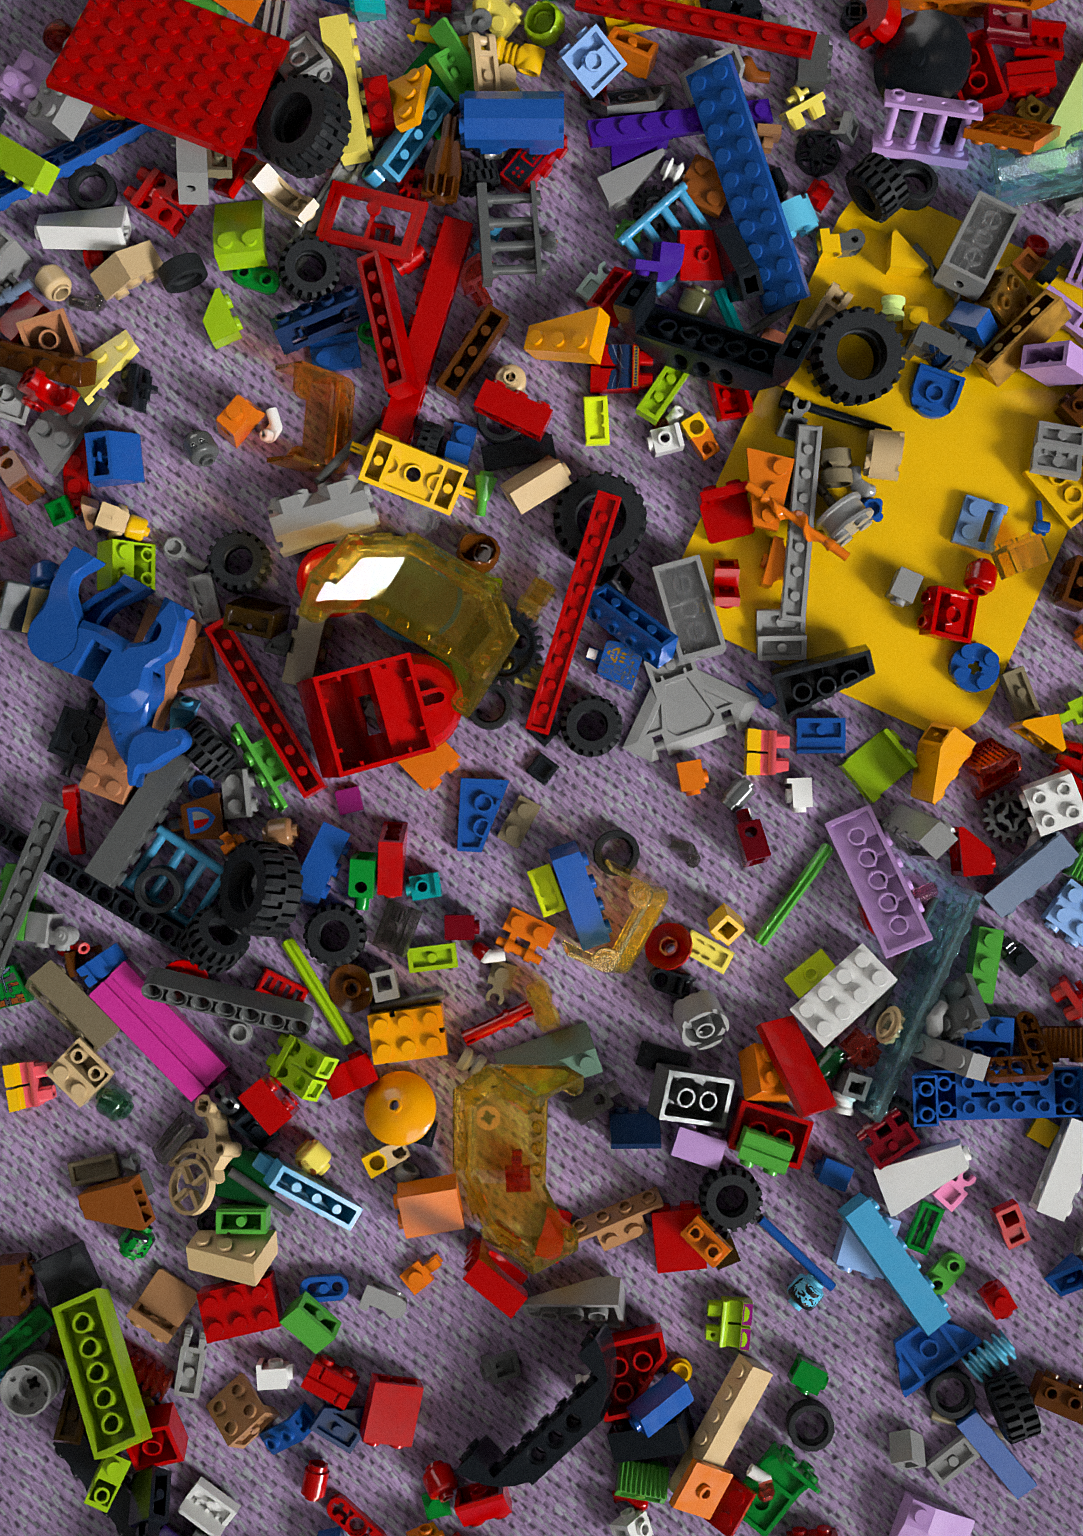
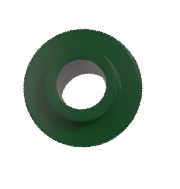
M827 1045L815 1059L826 1081L829 1078L832 1079L847 1062L843 1059L846 1054L836 1045L832 1048Z

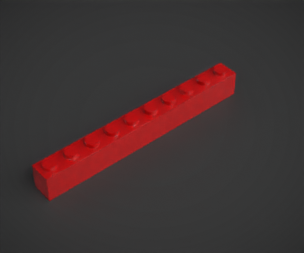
M446 215L443 223L439 222L437 226L436 237L438 241L436 246L432 245L429 254L431 264L429 269L425 268L422 277V283H425L423 291H418L415 301V306H418L415 315H411L408 328L411 329L408 342L420 392L399 401L388 393L390 398L388 407L384 406L381 413V420L383 421L381 431L398 437L399 441L408 445L411 444L463 270L464 260L466 259L474 233L473 223Z

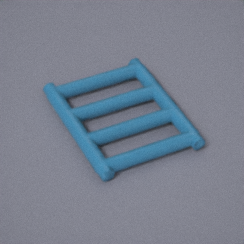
M682 181L616 240L618 244L626 247L634 259L646 260L632 238L643 230L652 244L662 241L650 224L659 214L663 216L677 237V231L684 229L668 206L678 197L701 230H712V228L687 193L688 187L686 183ZM677 274L668 281L656 282V297H660L678 282Z
M159 825L156 830L157 836L129 878L126 877L121 885L134 893L136 879L147 869L164 841H169L178 849L166 866L176 869L186 853L198 861L184 882L185 891L182 900L173 909L164 913L183 927H186L201 909L203 910L206 906H211L217 897L218 887L221 884V881H219L220 875L223 874L224 868L223 865L169 829ZM206 867H208L219 876L189 919L180 913L178 909ZM160 875L150 891L145 889L151 901L165 903L157 896L169 880L166 876Z

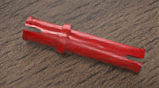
M527 1000L511 1009H503L502 1013L461 1031L466 1045L469 1046L508 1026L511 1028L520 1020L534 1015L529 1001Z

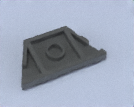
M671 84L606 91L598 93L592 99L586 94H581L580 105L611 117L626 116V114L650 113V111L657 110L672 95Z
M80 395L73 411L63 416L51 409L40 414L27 434L47 469L54 477H57L85 437L84 433H88L109 403L104 396H92L94 401L88 406Z

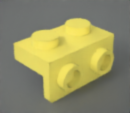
M473 0V12L478 8H485L491 13L492 24L489 30L492 34H495L496 38L503 36L507 40L519 24L525 25L524 11L516 3H511L510 0Z

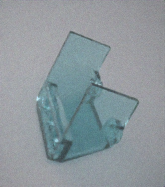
M1083 132L1071 135L1064 147L1015 158L1014 153H1009L1008 150L996 152L995 145L990 146V169L994 198L1015 208L1083 192Z

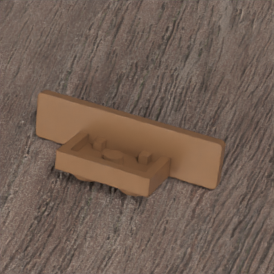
M653 1187L571 1222L568 1229L573 1244H577L596 1235L603 1250L607 1251L649 1233L642 1215L663 1207L664 1203L658 1188Z

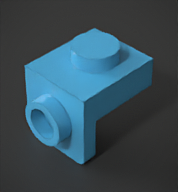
M190 696L177 697L170 708V729L184 728L197 716L201 701Z

